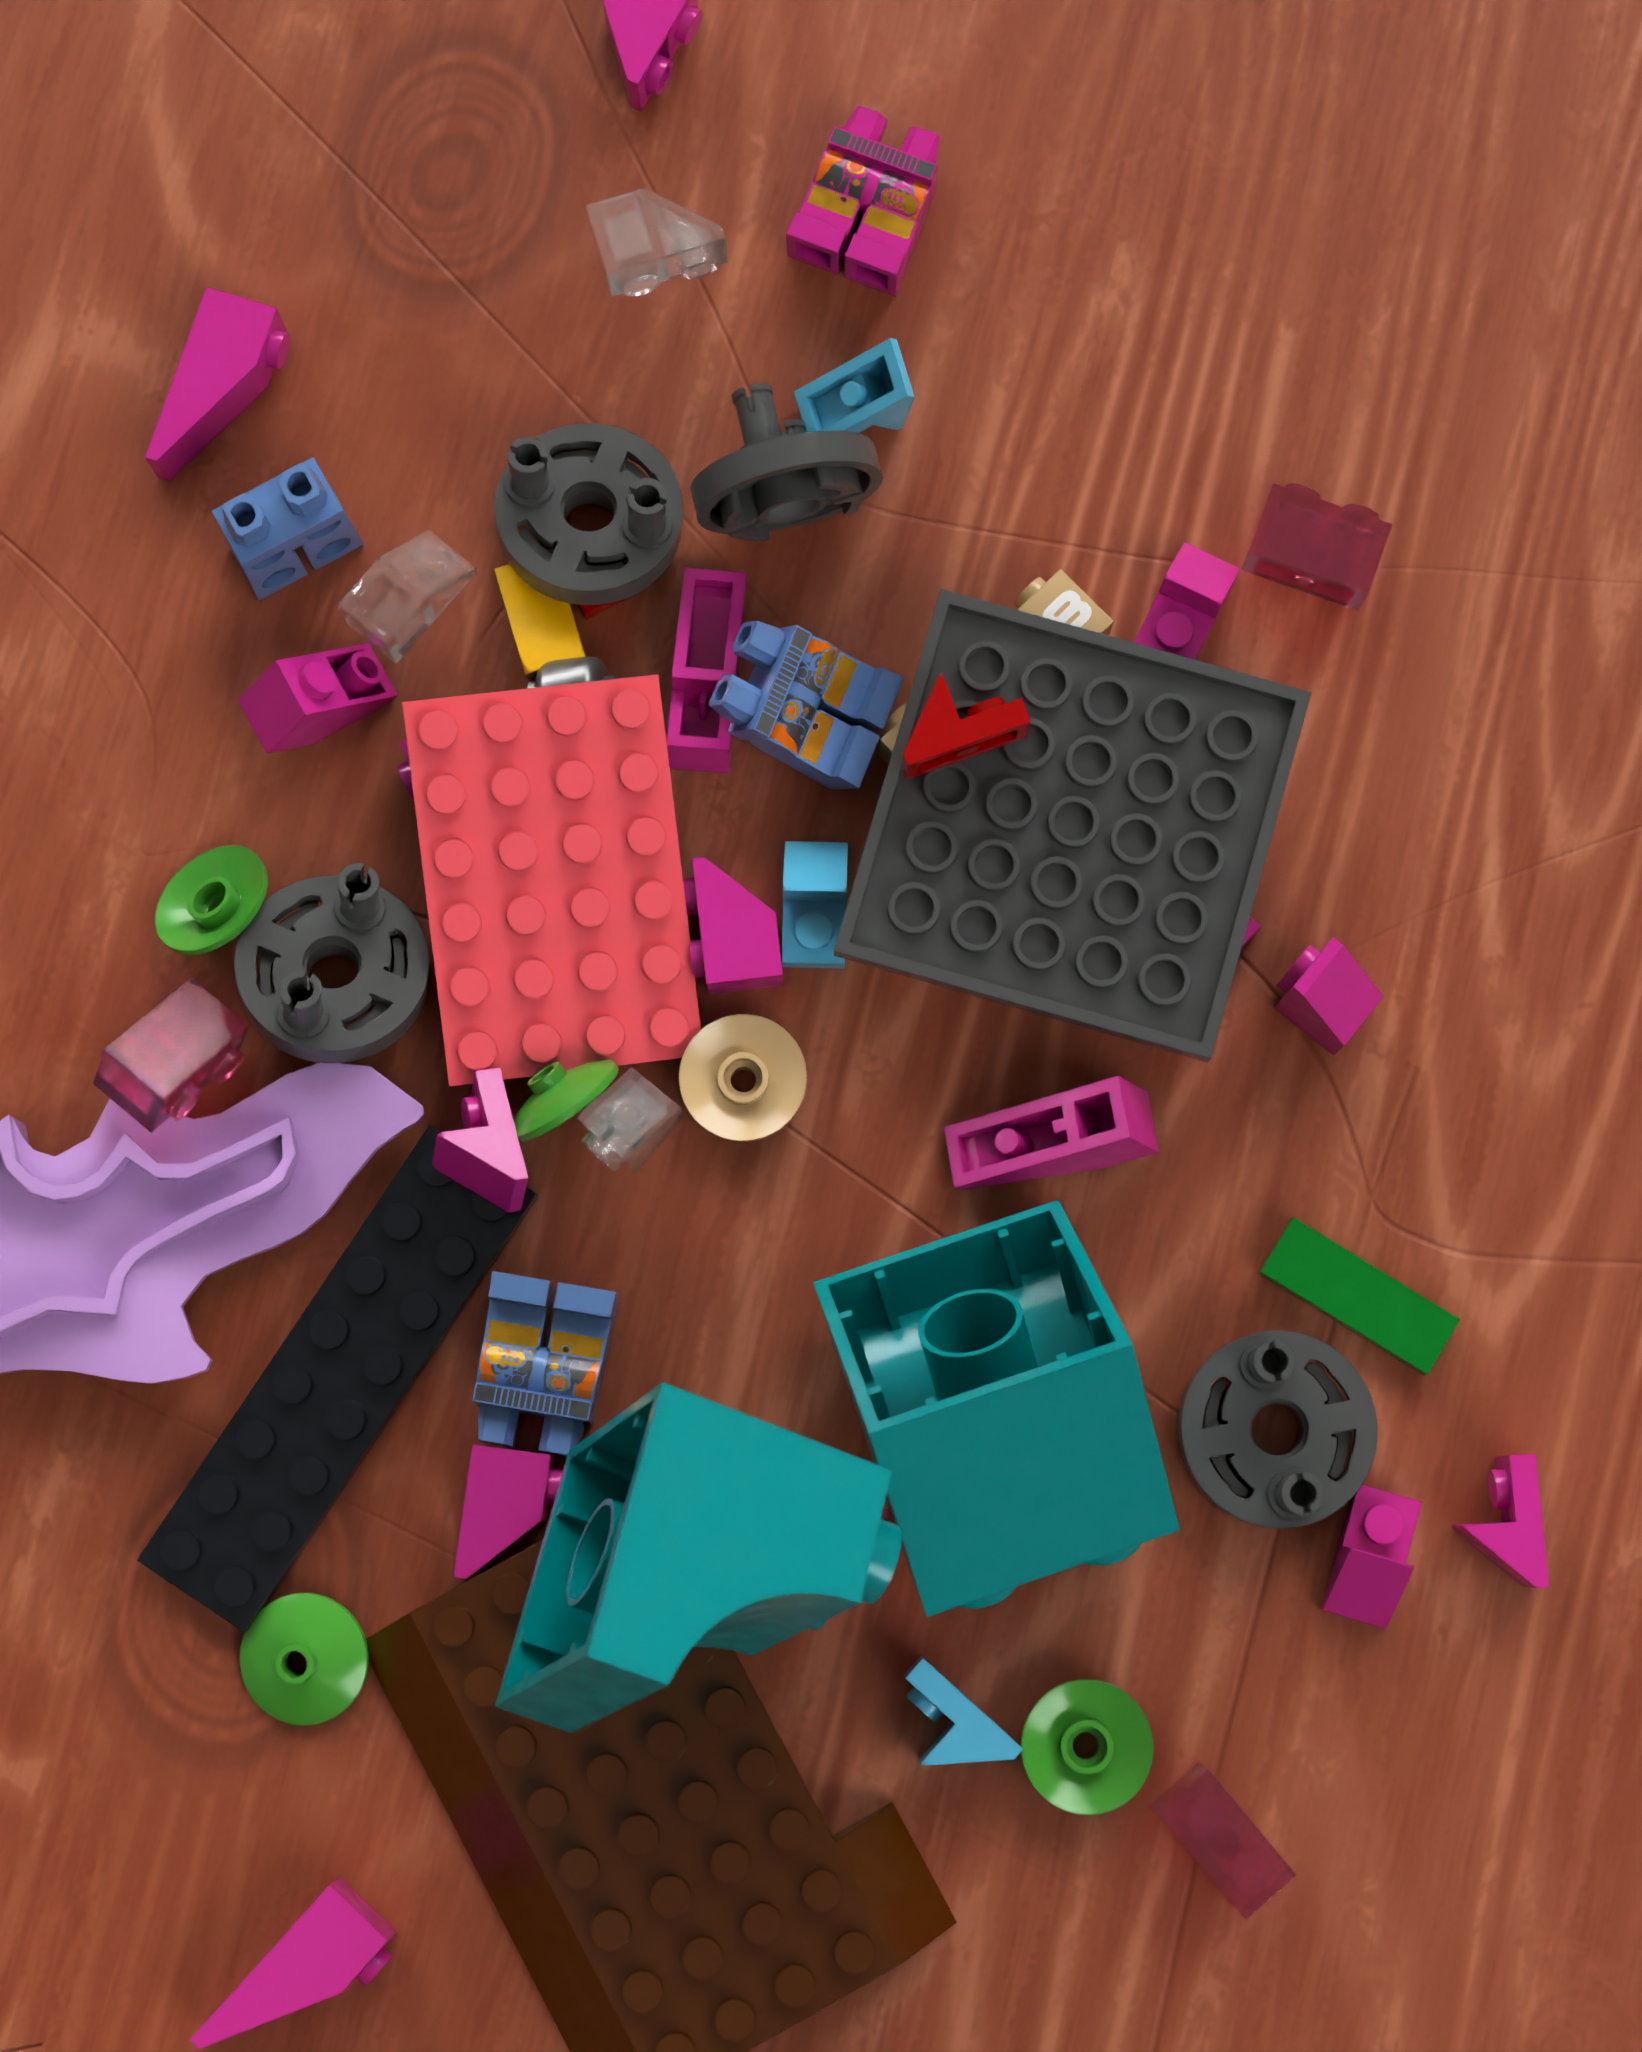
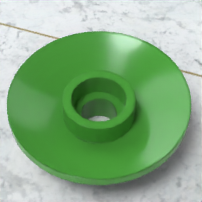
M229 845L206 851L183 866L167 884L157 904L155 927L162 942L177 953L198 955L213 951L238 936L254 919L266 896L268 874L262 860L248 848Z
M611 1059L592 1061L565 1071L560 1062H554L536 1073L527 1083L533 1095L524 1103L513 1119L519 1143L530 1141L551 1131L589 1105L616 1078L619 1072L616 1063Z
M300 1592L285 1595L272 1601L261 1609L242 1639L240 1669L246 1689L262 1710L285 1723L315 1725L333 1719L355 1701L364 1686L368 1674L369 1650L365 1634L359 1622L342 1604L321 1594ZM291 1651L300 1652L306 1658L307 1668L304 1674L294 1673L289 1668L288 1656Z
M1079 1679L1068 1681L1046 1692L1030 1710L1021 1735V1747L1023 1748L1021 1751L1022 1762L1034 1788L1054 1806L1074 1814L1097 1815L1121 1807L1141 1789L1152 1765L1153 1736L1144 1712L1135 1700L1123 1690L1099 1680ZM1084 1732L1093 1734L1097 1740L1096 1751L1086 1758L1077 1756L1073 1750L1075 1737Z

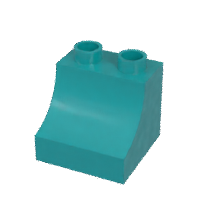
M1059 1199L813 1282L873 1463L892 1470L885 1500L893 1523L900 1527L902 1536L901 1548L926 1617L958 1606L983 1608L994 1605L1007 1598L1019 1585L1083 1563L1098 1566L1122 1561L1132 1555L1140 1547L1141 1543L1180 1530L1133 1344Z
M662 1382L569 1450L495 1707L572 1733L668 1686L676 1670L692 1647L729 1649L753 1656L807 1629L816 1631L829 1618L861 1602L867 1604L876 1602L886 1590L899 1559L902 1541L900 1527L897 1524L881 1519L892 1470Z

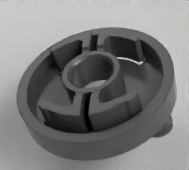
M765 383L749 385L752 397H747L743 387L733 392L731 395L732 401L736 406L745 445L740 450L728 454L707 466L692 481L690 490L697 520L701 527L711 532L728 534L730 537L740 540L767 541L771 538L769 532L814 523L843 512V515H851L858 510L862 501L879 488L883 477L875 444L869 437L849 431L805 432V422L797 419L783 421L786 432H781L772 398L773 391L771 385Z
M593 423L562 426L541 434L536 438L526 436L518 438L511 443L510 449H512V452L507 451L508 464L500 477L496 489L494 503L497 537L503 555L510 567L526 584L543 595L558 601L577 605H602L617 602L641 592L664 573L672 562L680 544L683 526V501L680 485L673 469L654 446L636 434L624 429ZM627 459H630L633 462L637 463L642 469L645 470V472L649 475L650 478H647L638 467L629 462ZM583 504L602 506L613 517V520L606 527L597 531H581L566 522L568 514L574 508ZM528 525L531 531L534 533V535L547 547H549L550 549H554V552H550L543 546H541L534 539V537L531 535L527 528L520 530V535L518 533V529L522 526ZM624 558L627 561L626 565L623 563V561L610 565H588L589 562L606 563L621 560Z
M354 863L344 867L338 876H319L300 880L268 897L262 903L254 919L239 936L235 951L234 970L242 1008L252 1026L263 1038L279 1050L303 1060L319 1063H344L367 1058L386 1049L401 1038L412 1026L422 1010L428 992L429 952L424 932L409 908L395 895L380 887L379 876L372 867H369L366 878L364 876V864ZM300 908V910L285 918L279 925L275 924L289 912ZM393 935H399V936H401V937L405 940V942H406V945H407L406 955H407V961H408L407 976L405 975V966H406L405 946H404L403 941H402L399 937H397V938L391 940V941H392V954H391V942H390V938H389V937H391V936H393ZM259 951H261V952H262V954H261V959H260V979H261V982H260V984H259V989H258V987H257V982H258V977H257V958H258V953H259ZM329 956H339L349 960L358 971L356 978L343 987L331 989L322 987L316 975L312 974L310 978L308 975L316 962ZM392 956H393V959H394V969H393V972L391 973V972H389V971H390V968H391V960H392ZM370 1011L368 1014H366L358 1021L346 1026V1029L343 1027L344 1024L353 1021L354 1019L361 1016L364 1012Z
M1271 1330L1253 1333L1231 1341L1211 1354L1200 1365L1189 1381L1182 1397L1178 1415V1441L1183 1462L1191 1479L1200 1492L1218 1509L1237 1520L1251 1525L1267 1528H1293L1312 1524L1328 1517L1344 1506L1359 1490L1370 1471L1376 1452L1378 1437L1377 1418L1367 1385L1355 1367L1341 1353L1323 1341L1309 1335L1291 1331ZM1313 1360V1361H1316V1362L1320 1363L1322 1366H1324L1325 1369L1327 1370L1328 1374H1329V1375L1337 1382V1384L1341 1387L1342 1391L1344 1392V1394H1345V1396H1346V1398H1347V1401H1344V1399H1343L1341 1393L1339 1392L1338 1388H1337V1387L1335 1386V1384L1325 1375V1371L1323 1370V1368L1320 1367L1319 1365L1315 1364V1363H1312V1362L1307 1363V1361ZM1221 1377L1225 1378L1227 1381L1230 1382V1385L1228 1386V1389L1224 1395L1220 1412V1419L1221 1421H1225L1226 1424H1220L1217 1420L1219 1402L1221 1399V1395L1227 1385L1222 1380L1216 1381ZM1268 1404H1278L1286 1407L1294 1414L1298 1421V1440L1290 1451L1282 1455H1271L1264 1452L1257 1446L1252 1436L1251 1427L1254 1416L1262 1407ZM1351 1430H1354L1353 1445L1347 1461L1346 1471L1340 1479L1333 1481L1332 1479L1338 1478L1344 1470V1461L1350 1445ZM1228 1454H1233L1229 1461L1237 1475L1253 1489L1250 1497L1246 1499L1241 1498V1496H1246L1249 1489L1235 1477L1226 1462Z

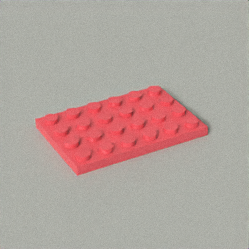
M659 675L402 702L449 1086L473 1084L475 1071L500 1068L503 1080L534 1076L554 1062H560L566 1071L588 1062L608 1059L613 1060L617 1066L682 1058L689 1042L701 1030L695 975L692 973L689 947L691 941Z

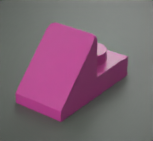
M1184 542L1163 579L1159 593L1134 643L1195 660L1240 568Z
M494 1068L475 1071L470 1097L462 1098L461 1102L464 1129L446 1131L437 1135L432 1165L440 1173L507 1212L521 1211L528 1175L501 1069Z
M1536 1453L1495 1456L1496 1469L1490 1470L1488 1473V1491L1493 1509H1501L1502 1522L1452 1525V1528L1520 1586L1532 1588L1549 1587Z
M1363 1484L1349 1502L1321 1610L1384 1629L1387 1628L1414 1566L1406 1564L1422 1502Z

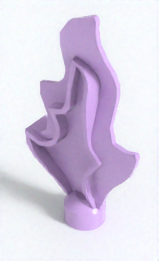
M316 1063L284 1075L220 1114L197 1119L164 1109L153 1094L136 1077H133L111 1095L90 1138L55 1157L34 1150L29 1144L26 1124L11 1115L6 1116L0 1120V1374L22 1370L72 1371L120 1381L158 1384L189 1378L208 1371L213 1360L195 1341L183 1308L204 1279L240 1261L274 1249L308 1231L329 1213L354 1178L380 1148L423 1119L425 1116L424 1107L371 1066L344 1063Z

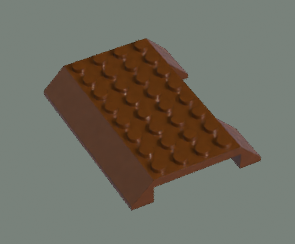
M543 1540L406 1614L366 1639L369 1650V1662L570 2052H748L898 1967L957 1923L893 1802L835 1834V1838L833 1837L734 1650L715 1647H692L676 1670L668 1686L572 1733L495 1707Z

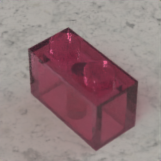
M1273 483L1264 503L1241 570L1358 611L1370 591L1393 524L1379 520V515L1367 507L1357 504H1346L1344 507L1321 500L1320 495L1307 486L1290 483L1284 487Z
M191 977L104 1048L93 1084L152 1133L170 1116L178 1121L187 1115L202 1095L201 1090L212 1080L221 1084L238 1069L245 1056L240 1049L249 1025Z
M1200 1763L1193 1766L1149 1805L1234 1909L1245 1919L1250 1917L1296 1876V1873L1213 1774Z

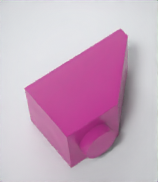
M472 1445L453 1577L463 1579L474 1578L547 1521L549 1508L553 1507L563 1472L561 1469H554L555 1455Z

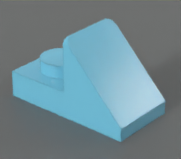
M893 338L883 341L794 391L802 420L805 422L806 432L849 431L859 433L872 425L898 430L904 426L915 398L898 341Z
M785 841L782 967L845 969V959L834 956V948L846 911L848 843Z
M922 1656L904 1674L905 1679L914 1686L906 1695L913 1704L935 1723L943 1713L952 1720L918 1759L920 1765L1013 1760L1023 1750L1012 1737Z

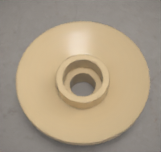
M752 1014L729 1015L706 1025L689 1042L679 1069L680 1092L690 1115L708 1132L730 1141H755L766 1138L781 1130L799 1110L807 1086L806 1063L797 1042L779 1024ZM740 1070L752 1072L756 1077L755 1086L747 1092H739L734 1089L731 1080L736 1072Z

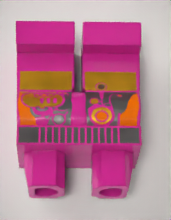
M857 106L845 124L844 129L834 126L828 141V147L819 162L812 184L799 213L795 212L786 232L787 256L839 275L845 260V278L896 297L929 204L937 189V158L940 137L938 134L920 127H910L901 150L882 144L881 141L887 128V118L879 112L863 106ZM862 216H863V219H862V221H861V224H860V226H859V229H858V231H857V234H855V233H856V230H857V228H858V225H859V223H860V220H861V218H862Z

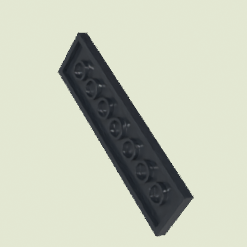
M432 1125L428 1126L137 1559L147 1568L244 1633L248 1631L261 1609L269 1603L539 1197L535 1192L526 1187L521 1211L507 1212L440 1173L433 1167L432 1159L436 1137L442 1132Z

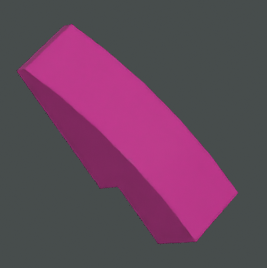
M684 567L666 738L670 769L730 773L733 735L727 732L731 722L709 706V701L716 684L724 675L733 674L739 678L740 656L733 653V644L744 620L746 572Z

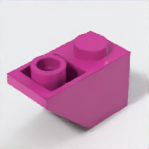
M603 0L608 36L631 107L642 111L652 93L658 96L665 89L673 70L674 63L671 61L672 57L681 43L684 45L690 44L700 26L702 11L698 9V0Z
M366 643L276 660L238 699V702L266 754L314 744L391 703L398 695L371 645Z
M705 857L693 858L694 877L683 878L687 916H699L701 939L690 940L691 944H689L692 973L695 975V978L706 977L708 994L784 986L776 912Z
M1333 937L1320 952L1312 945H1309L1276 985L1286 994L1274 1009L1331 1054L1335 1055L1346 1045L1384 996L1345 946Z

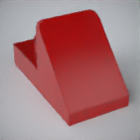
M941 673L903 752L901 769L905 779H912L1027 738L1031 721L1022 698L1006 704L1003 697L984 700L967 710L968 717L960 719L945 678Z

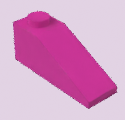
M206 287L145 455V459L158 478L171 481L268 387L274 368L281 369L284 366L289 353L291 338L276 307Z
M1120 1076L944 1127L954 1188L958 1190L1097 1170L1159 1153L1148 1092Z
M339 1877L322 1892L189 2041L198 2049H202L340 1994L355 1978L366 1987L393 1957L384 1946L397 1931Z

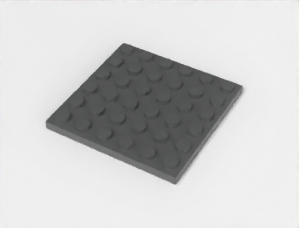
M940 589L834 948V956L1209 1062L1214 1050L1312 692ZM941 673L945 678L960 719L968 717L967 710L984 700L1003 697L1006 704L1022 698L1031 721L1027 738L912 779H905L901 769L903 752Z

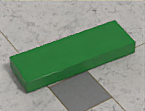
M1294 1217L1289 1220L1258 1271L1259 1275L1423 1376L1428 1375L1460 1321L1459 1318Z

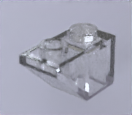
M646 188L586 205L590 232L611 297L625 293L627 296L643 295L657 288L660 282L684 276L687 279L704 277L714 272L718 265L727 263L726 237L722 226Z
M427 530L380 556L343 597L338 606L352 629L397 664L476 574L477 570L430 530Z
M631 1067L590 1103L577 1119L586 1132L581 1141L587 1146L586 1149L613 1172H616L623 1164L636 1174L681 1121L684 1114L679 1105Z

